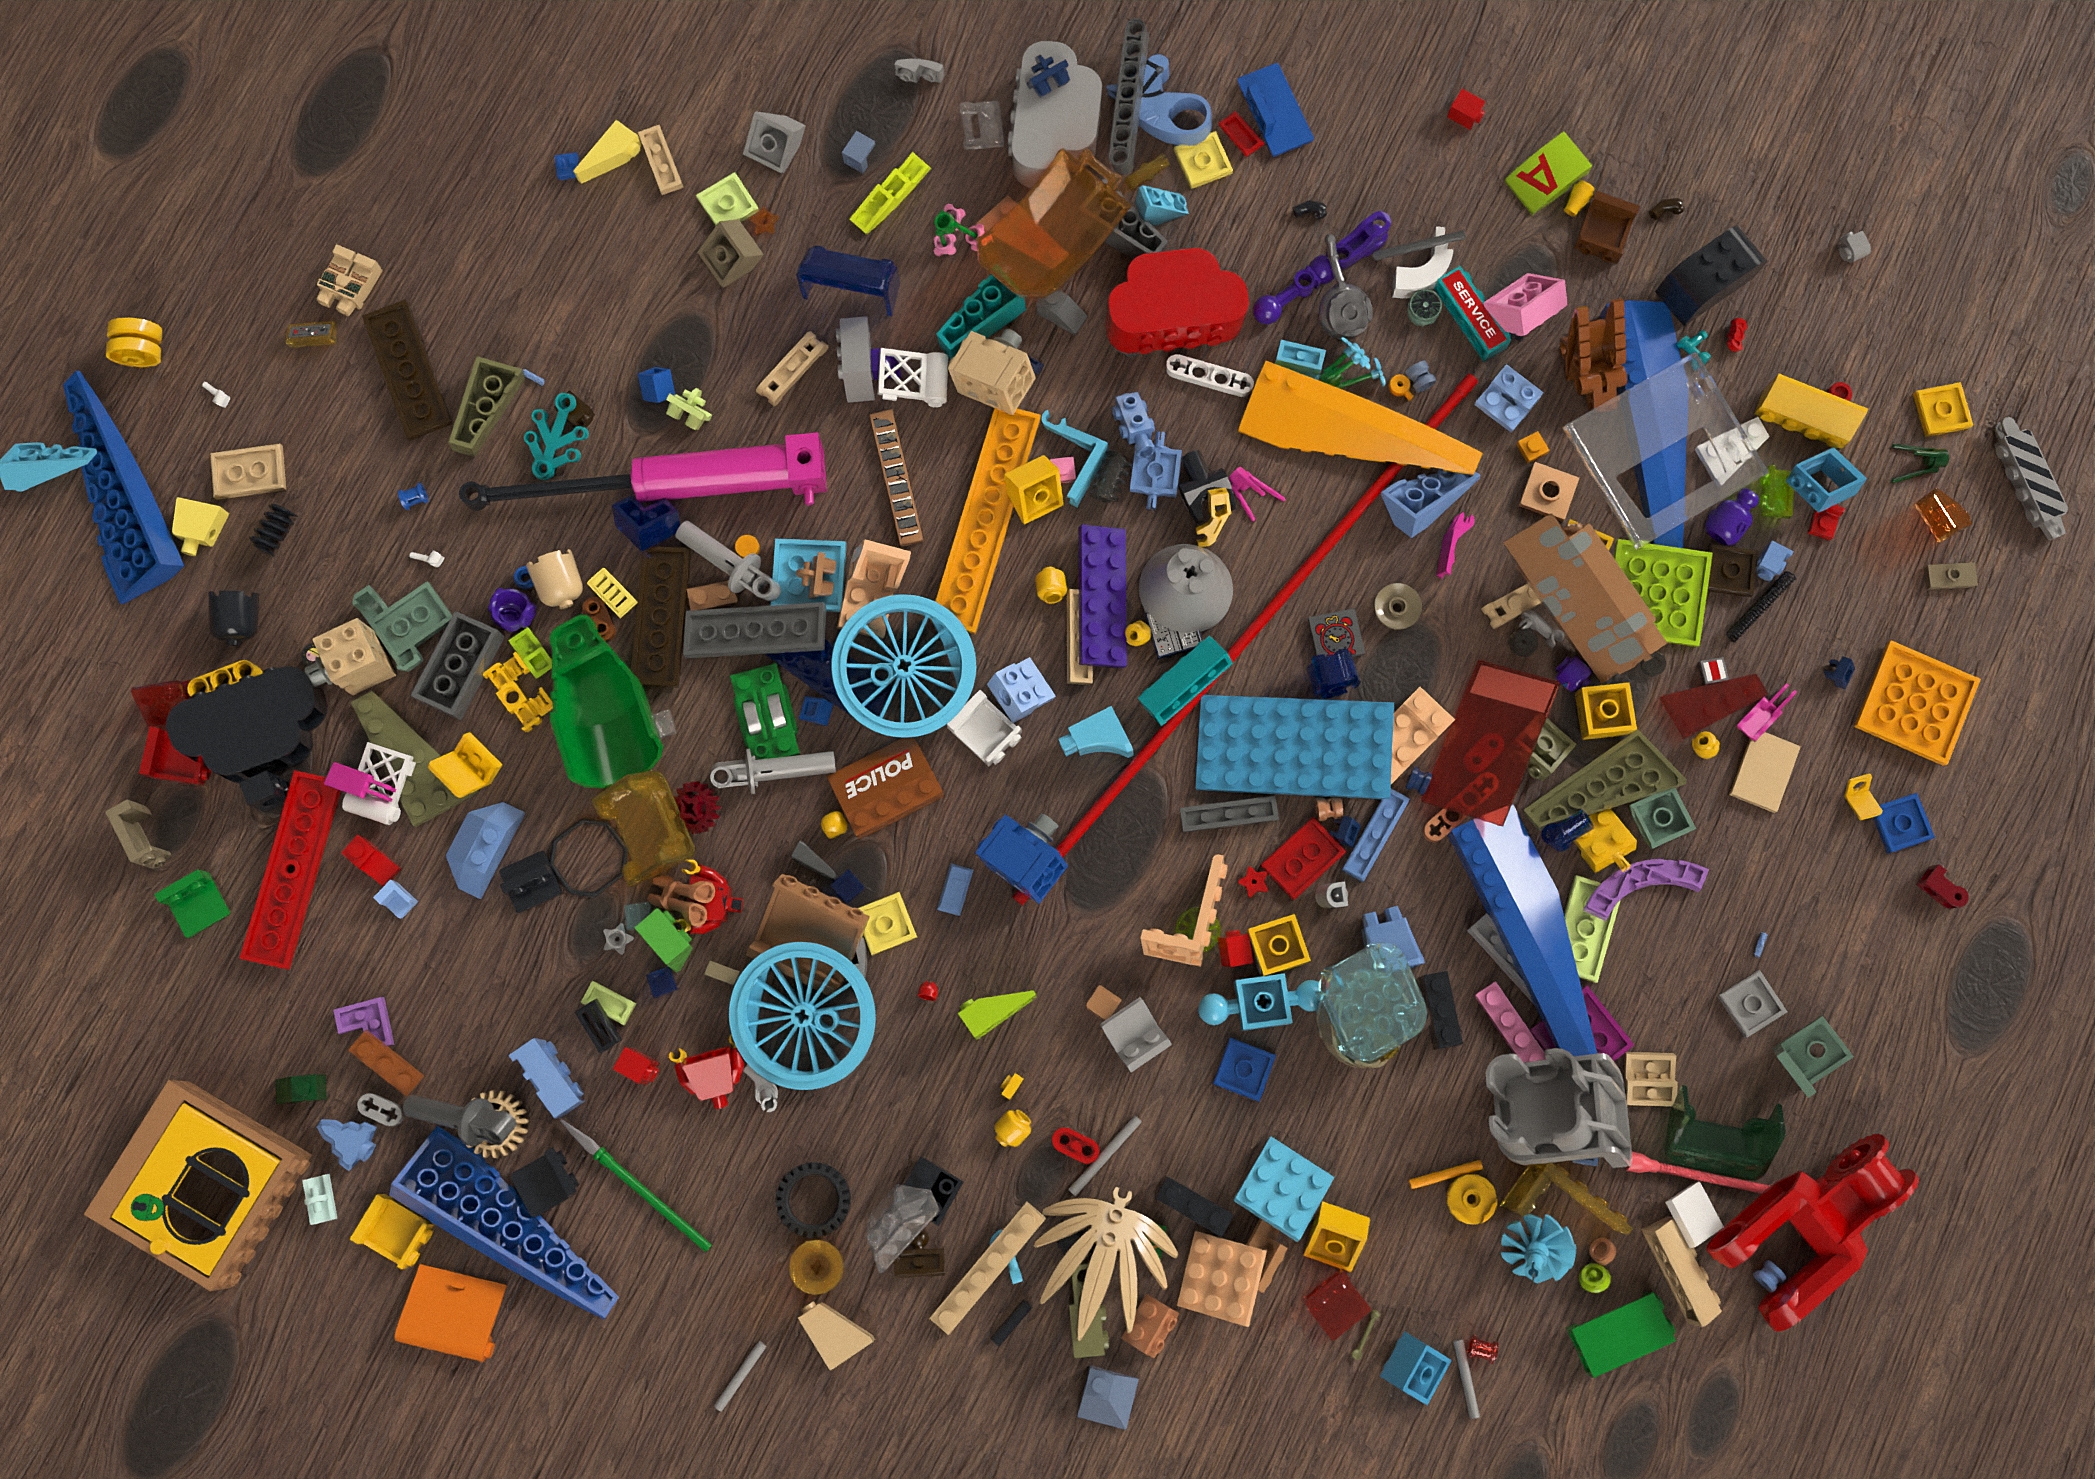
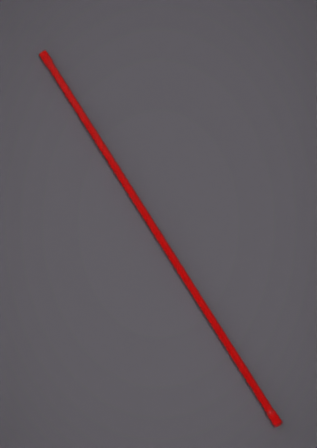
M1467 374L1425 425L1436 430L1458 403L1476 386L1478 380L1472 374ZM1392 462L1230 647L1227 653L1232 662L1237 659L1404 465ZM1223 673L1155 733L1055 849L1058 850L1062 858ZM1019 890L1012 896L1021 906L1029 899L1028 896Z

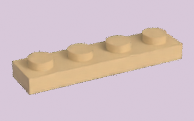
M1069 589L1067 591V684L1090 685L1093 683V666L1079 665V590Z

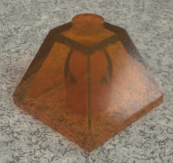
M1935 488L1914 503L1938 543L1949 539L1972 525L1968 512L1958 502L1938 488Z

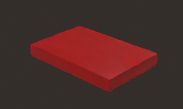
M1312 817L1260 866L1294 901L1340 859L1346 851Z

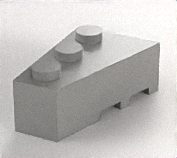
M868 317L840 319V328L836 329L837 343L841 342V346L837 347L838 361L842 360V364L838 365L839 379L844 380L847 402L875 400V393L872 382L874 379L871 365Z

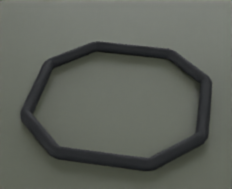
M583 818L553 840L549 862L554 874L568 893L595 897L624 876L629 850L609 822ZM582 823L605 825L624 850L621 872L595 892L572 890L554 866L557 842Z

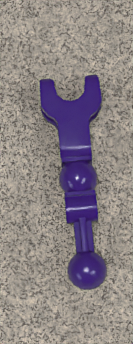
M1383 211L1373 213L1363 220L1353 232L1336 244L1337 254L1342 253L1347 257L1344 260L1338 259L1341 270L1347 269L1361 258L1372 255L1373 252L1384 246L1388 237L1387 232L1391 225V219L1387 213ZM1382 220L1385 225L1383 227L1377 224L1373 225V222ZM1326 252V255L1315 257L1305 269L1296 273L1294 283L1277 295L1259 297L1253 306L1255 319L1261 324L1269 325L1275 323L1281 316L1282 307L1298 296L1307 297L1311 295L1314 288L1318 289L1320 284L1330 283L1334 276L1329 259H1327L1328 253ZM1306 280L1310 285L1301 286L1299 281Z

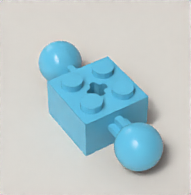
M1285 973L1241 979L1233 982L1236 999L1226 1000L1222 995L1208 994L1201 999L1198 1012L1201 1019L1210 1025L1221 1024L1227 1019L1228 1015L1238 1013L1241 1031L1288 1025L1293 1023L1290 1006L1299 1005L1305 1011H1317L1320 998L1326 989L1318 981L1307 980L1302 982L1297 990L1288 991ZM1260 996H1263V999L1269 1002L1265 1009L1257 1005Z

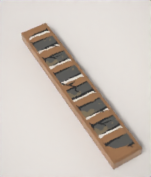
M893 410L870 414L900 545L904 547L924 542Z

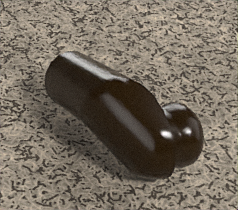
M1679 198L1663 199L1649 211V215L1652 219L1657 220L1669 210H1672L1673 214L1679 215L1684 211L1685 207L1683 201Z

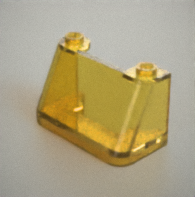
M647 771L625 775L592 799L599 816L606 820L615 819L632 861L625 864L622 871L628 887L638 885L685 862L684 860L690 859L695 854V847L685 823L679 817L680 811L665 777L660 772Z

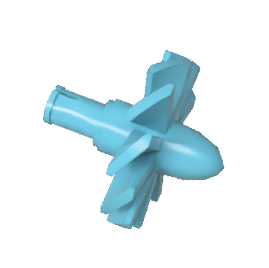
M1528 1213L1523 1214L1522 1216L1531 1234L1529 1236L1525 1233L1520 1221L1508 1223L1506 1228L1524 1240V1242L1516 1241L1505 1233L1502 1236V1246L1518 1247L1523 1251L1520 1253L1501 1252L1503 1259L1510 1264H1514L1523 1258L1526 1261L1512 1270L1513 1273L1527 1276L1531 1280L1535 1273L1533 1282L1539 1283L1553 1277L1555 1281L1560 1280L1569 1268L1572 1269L1576 1256V1245L1567 1226L1562 1228L1555 1219L1545 1214L1542 1227L1540 1228L1541 1218Z

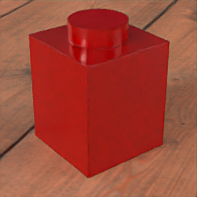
M1461 89L1451 105L1447 117L1471 130L1475 123L1479 124L1485 115L1483 107L1486 101Z
M1237 929L1225 931L1226 936L1217 937L1222 966L1234 967L1253 963L1249 934L1240 933V930Z

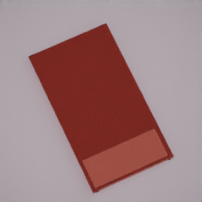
M1478 660L1455 715V720L1451 725L1432 771L1430 783L1421 801L1425 804L1428 803L1503 827L1560 686V681Z

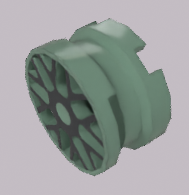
M1427 289L1414 293L1407 307V315L1410 321L1422 327L1433 324L1442 308L1441 298L1437 293Z

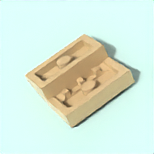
M1624 1053V1085L1627 1105L1676 1106L1678 1082L1675 1080L1676 1055L1674 1053Z

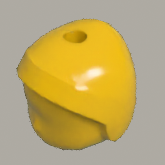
M1136 621L1128 625L1125 630L1126 642L1132 646H1140L1147 643L1151 638L1150 627L1143 621Z
M1701 732L1692 740L1693 750L1701 758L1710 759L1719 751L1720 743L1711 732Z
M834 811L822 818L821 827L826 836L832 839L846 832L847 821L842 812Z

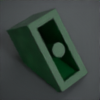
M312 1074L275 1079L276 1104L327 1100L326 1075Z

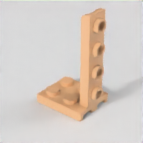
M1215 855L1213 857L1193 940L1188 939L1187 936L1182 934H1174L1172 936L1164 934L1159 929H1143L1140 939L1144 955L1201 967L1204 946L1208 947L1211 939V932H1208L1210 923L1214 924L1216 919L1215 901H1220L1222 887H1219L1220 881L1225 879L1228 865L1224 864L1223 855Z

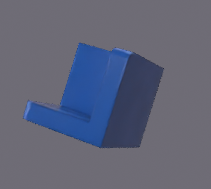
M653 367L638 373L644 401L659 403L666 400L669 394L675 396L670 369Z

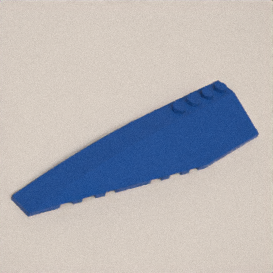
M1628 300L1624 301L1626 363L1621 364L1626 370L1627 384L1626 386L1616 388L1650 543L1683 548L1688 386L1677 346L1678 343L1670 309L1664 302ZM1606 304L1600 313V319H1605L1609 304Z
M1514 805L1481 816L1452 829L1448 837L1487 914L1491 917L1499 932L1500 939L1508 954H1510L1519 976L1525 983L1531 995V1000L1544 1022L1555 1047L1564 1049L1573 1056L1597 1054L1559 893Z

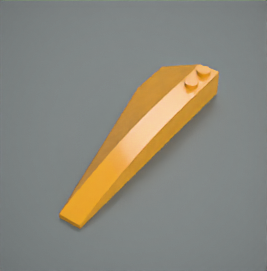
M1269 361L1264 363L1238 429L1240 433L1283 449L1296 448L1305 452L1317 451L1333 456L1334 454L1346 455L1348 458L1384 463L1389 461L1405 466L1411 464L1427 469L1433 467L1440 468L1443 471L1474 475L1483 454L1450 436L1400 413Z

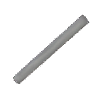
M1134 1115L1068 1190L1076 1196L1142 1121Z

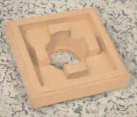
M1535 462L1519 506L1545 516L1552 513L1556 520L1563 522L1570 507L1579 477ZM1545 483L1558 487L1559 492L1556 497L1550 498L1545 496L1542 490Z

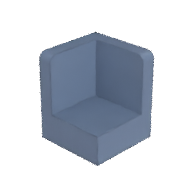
M856 131L842 151L844 163L864 173L868 167L866 158L874 148L875 141Z

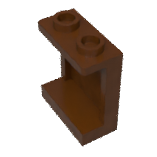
M1596 191L1589 204L1574 249L1579 250L1585 255L1600 257L1608 263H1618L1623 255V248L1640 206Z

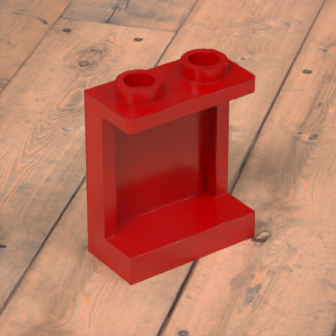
M149 727L139 774L147 778L204 786L205 780H209L211 776V770L204 764L202 756H198L197 762H195L172 746L167 731L156 727Z

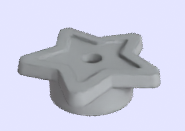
M620 923L615 929H604L603 931L606 936L604 950L615 949L621 955L625 952V945L634 940L633 936L625 933L623 923Z

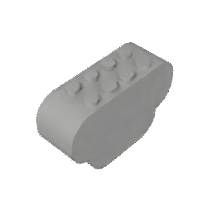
M1039 41L1028 47L1023 55L1022 67L1017 68V89L1014 90V110L1011 113L1012 128L1009 131L1008 145L1009 156H1012L1013 173L1018 182L1029 188L1050 189L1062 182L1066 171L1082 170L1088 167L1095 158L1101 114L1102 83L1094 70L1086 66L1077 65L1076 55L1069 46L1060 42ZM1042 55L1044 59L1051 56L1054 63L1049 65V68L1066 59L1069 65L1066 70L1070 77V81L1067 84L1058 88L1053 77L1048 79L1047 82L1052 91L1042 98L1037 95L1033 88L1029 90L1026 83L1029 82V79L1041 73V71H1038L1034 74L1031 70V67L1037 64L1036 56Z

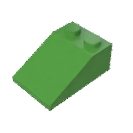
M657 908L634 928L664 963L678 973L693 949L689 944L692 939L683 928L680 931L675 928L673 923L676 920L667 910L662 913Z

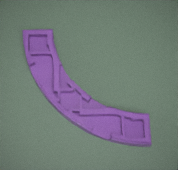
M1651 859L1631 864L1628 870L1622 872L1620 869L1604 880L1590 896L1583 911L1606 921L1615 905L1622 898L1637 889L1651 885H1676L1699 892L1702 889L1709 869L1682 860Z

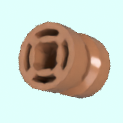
M1315 797V811L1318 821H1325L1329 817L1334 819L1343 818L1341 797L1326 799L1324 797Z

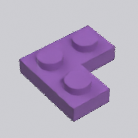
M384 997L334 1009L338 1034L363 1028V1032L367 1029L388 1047L394 1045Z

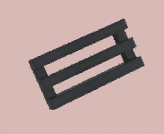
M597 998L574 1012L600 1054L622 1041L621 1036ZM585 1011H586V1012L588 1013V1015L590 1016L591 1020L593 1021V1024H594L595 1028L597 1029V1031H599V1033L601 1034L602 1038H603L604 1041L606 1042V1045H604V1044L602 1043L601 1039L599 1038V1036L597 1035L596 1031H595L594 1028L592 1027V1025H591V1023L589 1022L588 1018H587L586 1015L584 1014Z

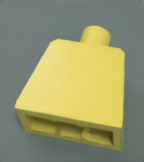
M177 497L172 534L184 541L181 552L190 556H196L199 544L212 547L229 513L220 506Z

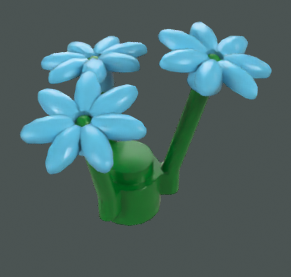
M1341 337L1340 339L1346 348L1343 350V354L1320 375L1322 382L1342 389L1373 378V380L1380 378L1382 387H1384L1385 378L1377 358H1374L1376 369L1371 370V373L1342 383L1340 382L1344 380L1341 373L1354 363L1357 365L1360 362L1362 367L1370 369V359L1364 355V349H1360L1357 343L1352 345L1346 338ZM1352 354H1354V355L1351 357V360H1350V361H1348L1346 364H1344L1343 366H1341L1339 369L1337 368V366H1338L1346 357L1349 358Z

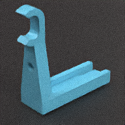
M1046 410L1041 418L1042 424L1046 429L1091 452L1067 495L1070 498L1069 504L1078 507L1109 452L1108 443L1067 426L1066 418L1061 419L1059 425L1048 422L1047 419L1050 418L1049 411Z

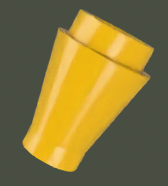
M1582 180L1574 184L1564 211L1568 215L1576 217L1578 212L1593 198L1595 188Z

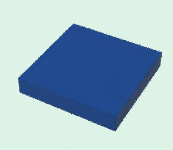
M1917 793L1879 805L1882 809V814L1873 817L1887 854L1935 838Z
M1229 1038L1213 1084L1260 1102L1276 1055Z

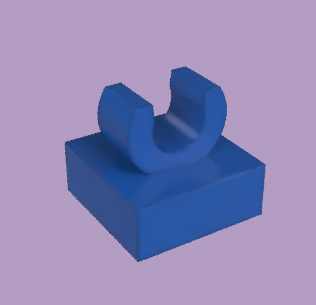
M577 152L554 155L558 180L577 178L574 173V169L580 163Z

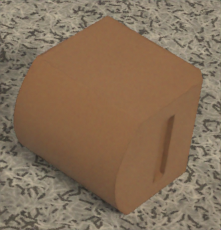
M1099 985L1087 1002L1086 1008L1105 1021L1112 1016L1122 999Z

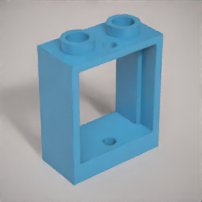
M1833 447L1795 465L1786 482L1819 513L1855 496L1867 478ZM1822 470L1839 489L1828 493L1810 475Z

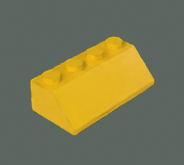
M1778 374L1763 390L1754 414L1760 416L1766 422L1780 424L1786 430L1797 431L1809 439L1825 442L1831 448L1842 449L1851 441L1868 408Z

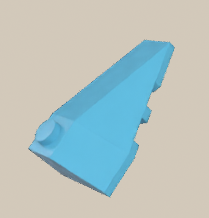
M38 442L15 444L0 459V479L5 490L25 491L88 464L97 454V451L94 448L76 446L62 449V446L57 444L53 445L52 448L45 447L44 443Z

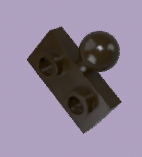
M917 1228L910 1233L909 1242L914 1247V1250L894 1251L895 1278L945 1276L944 1248L924 1249L929 1242V1235L924 1229Z

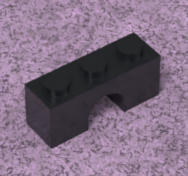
M1448 971L1418 977L1423 1002L1427 1003L1430 1013L1431 1024L1429 1030L1433 1049L1437 1050L1463 1045Z
M1166 1176L1155 1196V1199L1220 1237L1223 1236L1234 1216L1232 1213Z

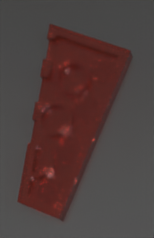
M1752 674L1663 695L1659 698L1681 736L1685 739L1768 695V692L1757 674Z

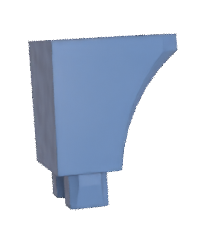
M1398 906L1384 910L1387 922L1379 924L1376 912L1362 915L1363 929L1361 934L1369 970L1389 974L1425 963L1406 917L1402 918Z

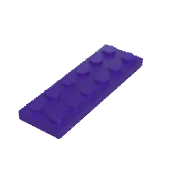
M1080 525L1078 527L1079 665L1125 668L1127 667V639L1125 637V529Z

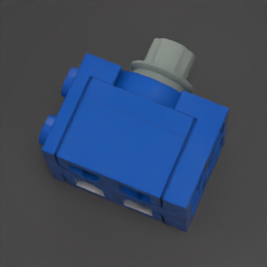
M1042 813L1034 823L1028 822L1027 828L1019 825L1005 814L1002 819L995 822L992 832L979 843L975 852L988 869L1037 904H1040L1068 867L1058 850L1048 844L1053 842L1051 836L1059 826Z

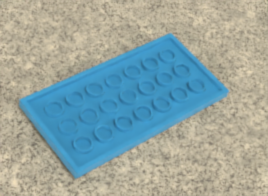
M1203 695L1200 707L1196 790L1390 799L1394 703Z

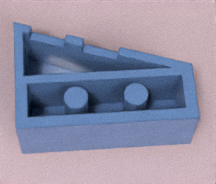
M533 1038L509 1054V1057L512 1061L518 1060L525 1071L522 1075L526 1080L530 1079L537 1090L536 1094L554 1118H562L585 1102L582 1098L584 1092L577 1082L573 1083L568 1076L571 1072L563 1061L560 1063L555 1056L558 1053L555 1046L550 1041L546 1042V1040Z

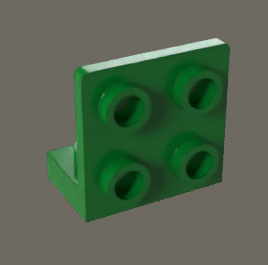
M197 869L154 894L158 903L169 905L186 938H191L230 915V910L211 874L203 870Z

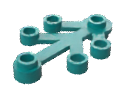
M560 393L557 395L555 406L559 411L552 431H550L546 422L548 414L545 410L535 409L532 412V420L536 422L546 445L544 454L538 444L540 442L538 432L527 431L524 435V441L529 445L535 459L532 464V472L540 480H549L553 477L556 468L568 462L576 463L581 459L580 451L575 448H569L564 455L553 459L557 449L576 440L584 441L589 436L588 429L582 426H577L572 432L561 436L569 412L573 411L576 407V399L572 394ZM567 399L570 400V406H569V407H567V406L565 405V401H566ZM539 412L542 413L541 420H538L537 414ZM580 429L583 431V436L581 438L578 436V431ZM531 434L535 437L533 442L530 441ZM572 451H574L576 455L573 460L570 457ZM544 464L547 466L545 473L542 470Z

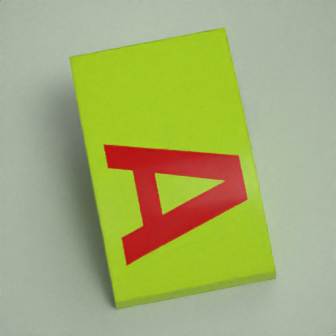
M1562 132L1514 170L1505 179V182L1533 215L1568 191L1571 185L1586 176L1592 164L1568 135Z

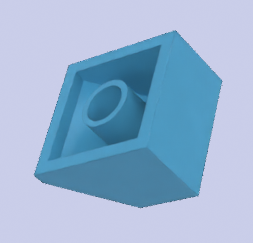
M1404 1331L1401 1338L1397 1341L1392 1355L1385 1363L1380 1377L1428 1405L1452 1360Z

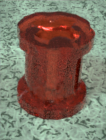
M1472 1335L1468 1345L1467 1356L1469 1358L1474 1356L1488 1360V1363L1494 1364L1498 1355L1499 1343L1496 1341L1492 1343L1478 1339L1476 1335Z

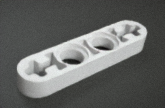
M1177 354L1172 355L1167 360V374L1179 380L1239 397L1248 396L1254 387L1253 378L1246 373ZM1179 362L1181 368H1178L1177 371L1173 370L1172 365ZM1187 364L1190 365L1188 375L1185 374ZM1200 367L1205 371V375L1197 378L1192 373L1193 369ZM1217 374H1224L1227 377V382L1218 384L1214 377ZM1234 377L1233 386L1230 387L1231 378ZM1242 381H1246V386H1248L1244 390L1240 389L1239 385Z

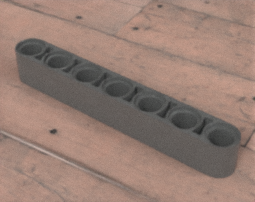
M1139 18L1129 20L1125 26L1112 125L1109 160L1114 171L1119 175H1126L1133 168L1149 45L1147 28L1143 20ZM1130 116L1127 120H1122L1124 117ZM1123 137H1128L1125 141H1120ZM1125 158L1123 162L1117 163L1119 159Z

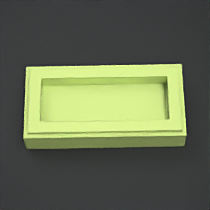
M595 981L591 982L580 1002L586 1005L597 998L608 1017L622 1025L626 1024L637 1004Z

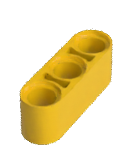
M242 660L194 678L189 682L187 692L192 696L195 693H199L200 689L206 686V693L214 691L215 687L222 685L223 680L227 677L229 678L227 684L237 683L240 678L245 677V672L248 669H251L249 676L254 677L263 673L258 666L247 660Z

